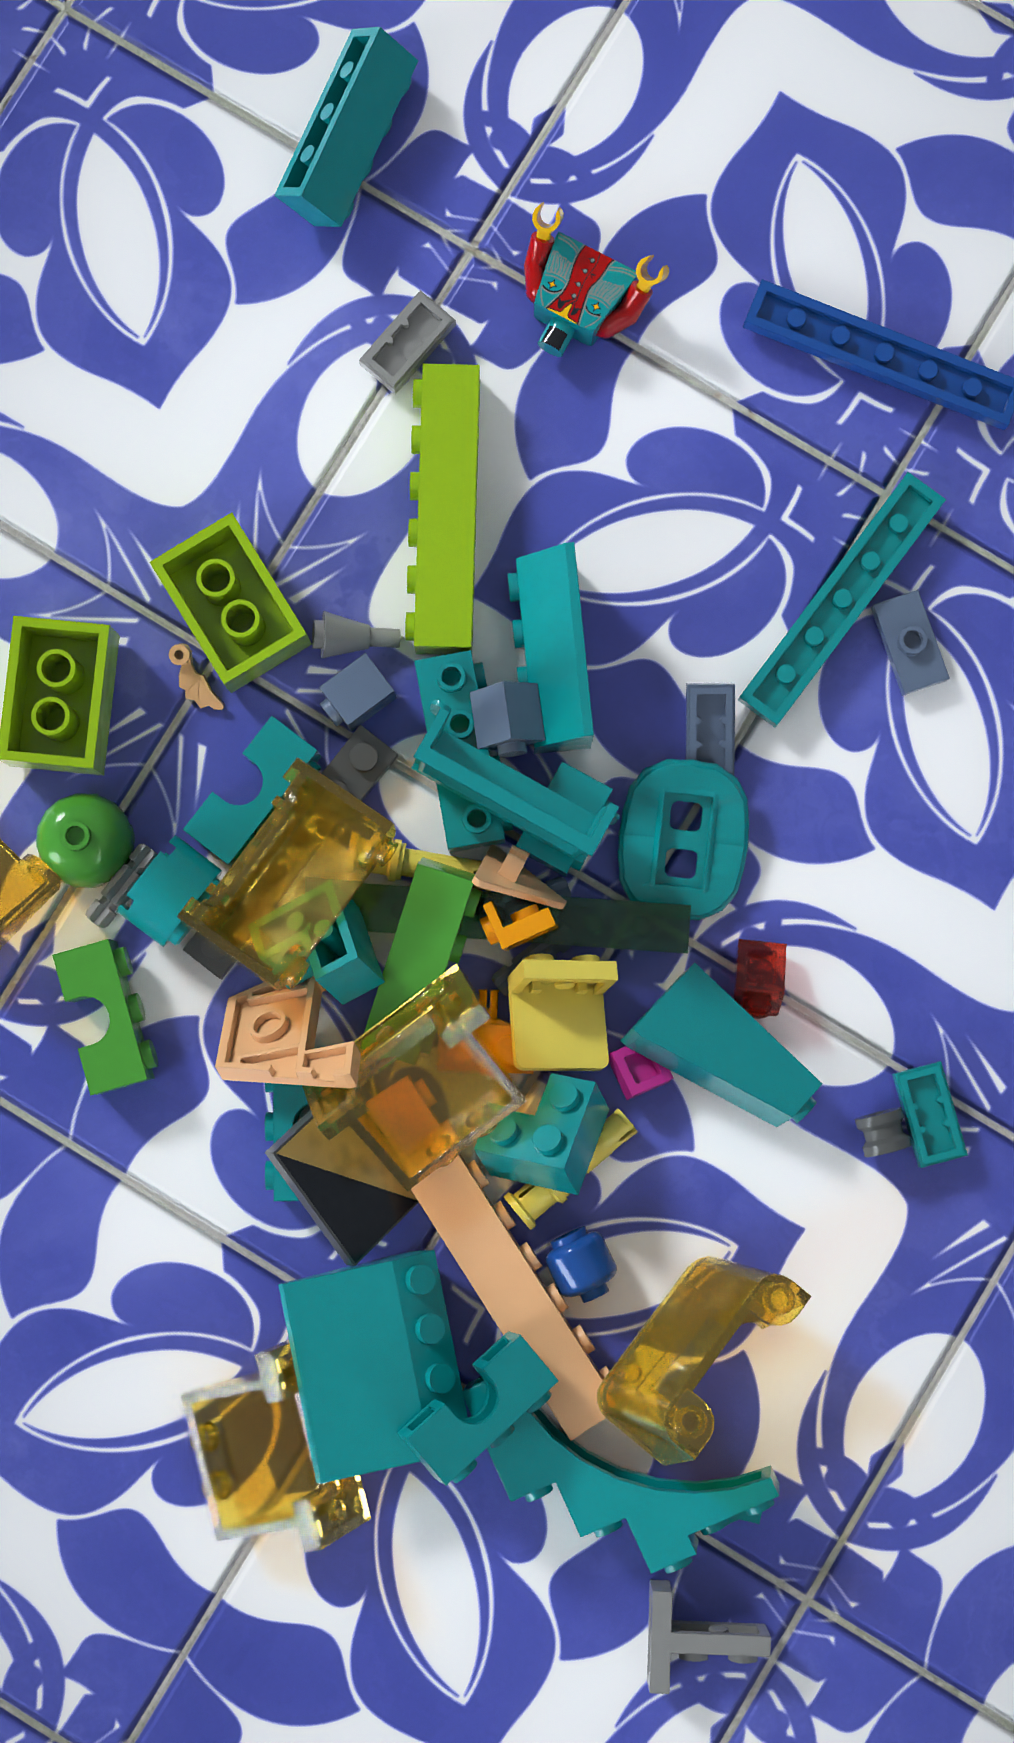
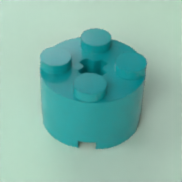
M177 835L169 841L170 844L176 847L171 855L160 851L127 893V896L134 901L132 905L128 907L126 904H120L116 911L162 947L169 941L175 946L179 945L196 923L189 916L198 904L201 903L203 906L208 907L225 886V883L218 879L223 870Z

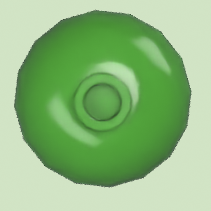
M76 793L57 800L45 811L37 827L36 847L42 864L56 879L76 888H97L109 882L124 863L128 864L130 862L129 856L134 851L135 834L128 817L116 803L98 794Z

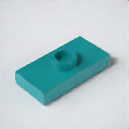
M937 1061L893 1073V1080L918 1167L924 1168L968 1156L942 1062Z

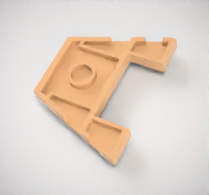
M314 976L291 989H288L275 977L228 998L215 1068L222 1080L350 1089L357 1087L361 1054L354 1041L314 1049L322 992L327 990L315 980Z

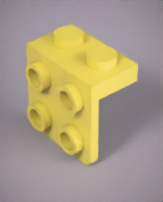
M540 953L529 955L518 964L507 977L513 1063L517 1069L522 1071H601L608 1065L609 1055L603 994L618 981L617 961H600L599 956L591 954L575 956L571 960H554L553 955Z

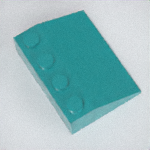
M435 1250L407 1251L359 1263L356 1266H348L278 1284L316 1483L322 1484L421 1462L397 1432L433 1399L445 1403L457 1418H468Z

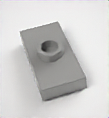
M420 290L359 359V364L396 395L456 326V320Z

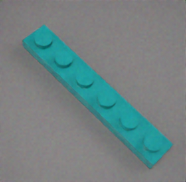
M907 472L737 700L776 728L946 499Z

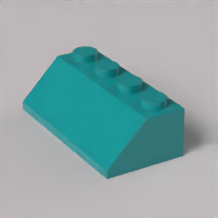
M569 542L516 558V573H507L510 602L519 601L521 619L512 620L515 649L524 648L525 666L517 667L518 682L538 683L545 740L533 744L534 754L591 749L594 737L575 542Z

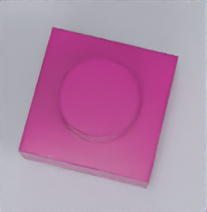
M626 1046L609 1054V1064L626 1100L646 1093L674 1079L669 1069Z

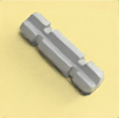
M139 844L129 856L130 862L128 864L124 863L101 891L103 895L101 899H95L87 909L85 914L87 918L100 928L108 927L116 917L115 911L119 905L126 904L130 899L127 893L158 854L146 844Z

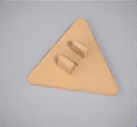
M495 845L490 846L472 879V883L475 886L553 908L564 909L567 901L523 867L530 853L512 845L508 854Z

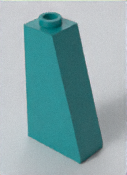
M693 963L677 978L620 1040L631 1050L775 1127H779L790 1119H793L796 1123L800 1122L816 1105L817 1102L812 1098V1095L823 1084L696 963Z

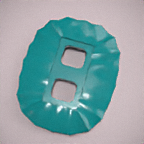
M666 759L642 770L629 786L618 832L619 881L629 901L651 916L672 920L699 921L713 916L727 907L738 892L745 869L749 844L748 798L737 777L718 764L693 759ZM674 802L699 803L702 806L701 826L698 830L673 829L670 826L671 806ZM683 849L696 852V872L692 878L666 875L665 861L668 850Z

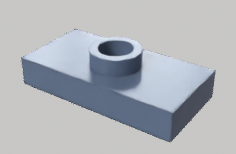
M918 590L874 604L871 607L902 696L950 679Z
M686 683L685 760L693 759L701 762L715 763L732 775H734L735 683Z

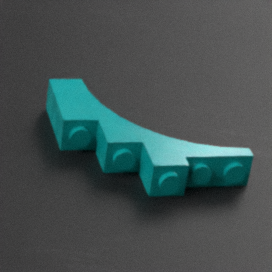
M482 1377L468 1382L463 1389V1396L472 1416L483 1407L486 1400L487 1390ZM542 1408L531 1414L526 1411L512 1424L515 1430L506 1441L495 1448H491L490 1445L487 1447L511 1502L524 1496L527 1502L535 1501L553 1491L552 1484L556 1483L580 1537L593 1532L597 1538L606 1536L618 1530L623 1525L621 1520L626 1518L651 1574L663 1568L666 1573H673L688 1566L693 1561L691 1556L697 1554L698 1538L695 1532L701 1531L702 1535L715 1533L729 1524L728 1518L746 1511L748 1516L759 1514L772 1507L775 1503L773 1499L779 1496L780 1483L771 1465L736 1477L702 1481L657 1478L620 1467L587 1450L574 1439L570 1441L567 1434L556 1426Z

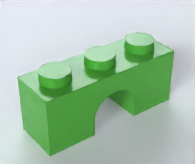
M105 939L53 954L65 1002L75 1003L95 998L103 1003L109 1013L110 1024L105 1036L92 1045L78 1048L90 1095H99L155 1079L152 1068L158 1067V1058L152 1040L144 1041L139 1022L146 1020L145 1011L139 994H131L127 975L133 974V968L126 947L119 948L117 941Z

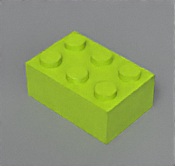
M232 512L149 562L230 693L235 692L312 645L304 628Z
M13 616L0 726L1 762L10 767L104 776L120 635L110 625Z

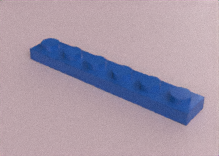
M764 279L761 280L744 321L743 328L1005 431L1009 426L1014 413L1013 377Z

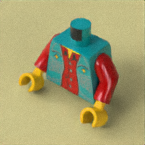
M542 202L535 208L532 214V221L537 231L531 235L524 263L526 296L534 304V317L547 324L537 343L538 346L553 356L562 357L572 338L592 346L599 337L609 339L634 325L653 294L651 287L665 281L669 275L668 265L663 266L659 271L658 277L653 278L648 274L647 266L654 255L642 258L638 262L635 271L561 232H558L554 240L551 233L562 223L564 213L562 208L559 207L556 212L555 223L547 224L541 218V210L544 206V202Z

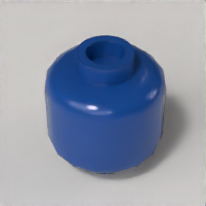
M582 1226L550 1242L552 1250L546 1255L545 1261L562 1296L572 1298L580 1295L582 1302L586 1303L609 1292L606 1282L615 1276L617 1265L601 1233L587 1232L586 1227Z

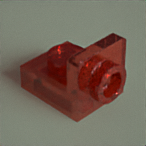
M739 939L736 948L735 982L732 998L755 1019L778 1016L785 992L787 944Z

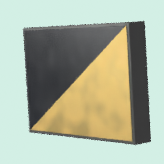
M332 1089L264 1152L341 1259L349 1266H356L419 1203L393 1161L342 1089Z

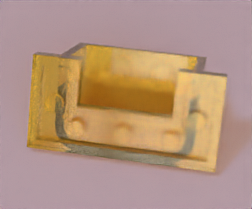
M457 963L354 1040L361 1054L357 1087L349 1089L302 1085L316 1126L323 1135L330 1140L350 1126L407 1191L439 1167L450 1164L461 1150L477 1138L490 1134L501 1120L526 1102L519 1087L476 1032V1029L491 1017L468 976Z
M288 1339L255 1354L259 1372L194 1389L181 1395V1400L190 1431V1443L195 1451L202 1479V1491L207 1499L217 1541L299 1528L304 1552H312L324 1549L370 1520L371 1516L360 1475L322 1484L316 1483Z

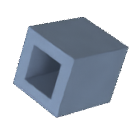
M366 653L319 687L326 697L320 703L322 709L336 727L344 722L351 732L397 698L393 688Z
M502 681L470 692L477 749L498 750L499 757H513L526 754V746L545 740L538 683Z

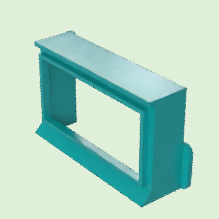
M433 700L430 712L436 715L413 756L415 762L411 767L412 770L580 863L587 854L593 856L609 825H614L619 820L620 815L616 813L619 806L610 802L595 815L444 731L446 721L452 709L438 700Z

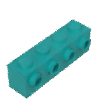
M381 27L351 30L274 194L275 197L313 226L341 227L343 222L349 217L353 210V201L362 181L372 169L373 158L382 138L386 136L392 126V117L402 96L405 95L411 85V76L419 60Z
M471 650L414 660L427 731L436 715L430 712L431 704L435 699L452 709L446 721L444 731L477 748L470 692L487 687L483 662L473 663ZM479 749L490 756L489 750ZM498 755L491 756L501 762L500 757ZM436 783L449 853L505 843L504 831L513 830L510 823Z

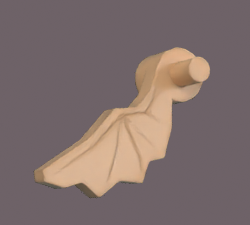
M184 643L171 647L169 659L173 664L181 665L179 687L185 690V699L195 700L200 708L210 706L214 710H223L225 707L224 703L213 692L205 675L196 672L193 666L191 648Z

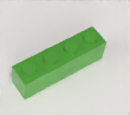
M424 857L417 863L382 974L385 983L378 987L360 1043L361 1048L413 1065L416 1064L421 1052L430 1054L439 1028L430 1023L435 1008H445L453 981L446 980L445 976L450 961L459 964L468 936L459 934L465 916L474 918L481 898L482 890L474 888L475 885L472 883L475 874Z

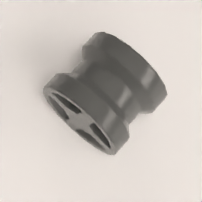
M902 1107L882 1110L854 1119L857 1129L864 1134L866 1142L862 1149L865 1157L895 1152L912 1145L910 1136L904 1133L901 1121L904 1118Z

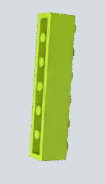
M423 363L422 379H413V408H421V426L412 425L411 453L420 454L419 472H410V501H418V519L409 518L408 546L417 547L416 565L407 566V594H415V612H406L405 640L414 641L416 654L447 655L469 650L472 653L480 365Z

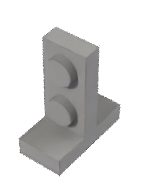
M650 1579L647 1684L649 1693H670L671 1653H678L680 1659L692 1662L708 1660V1655H728V1660L743 1664L755 1663L758 1661V1657H770L771 1636L766 1624L672 1620L673 1592L670 1581Z

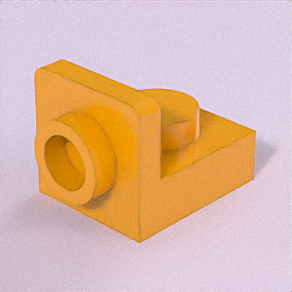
M490 901L483 904L487 916L479 919L490 945L499 942L504 951H509L558 929L551 910L548 907L539 910L537 904L530 905L511 914L510 917L513 923L505 926L495 903Z

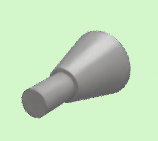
M323 611L322 620L313 621L312 648L321 649V658L369 649V646L400 647V629L372 628L368 624Z

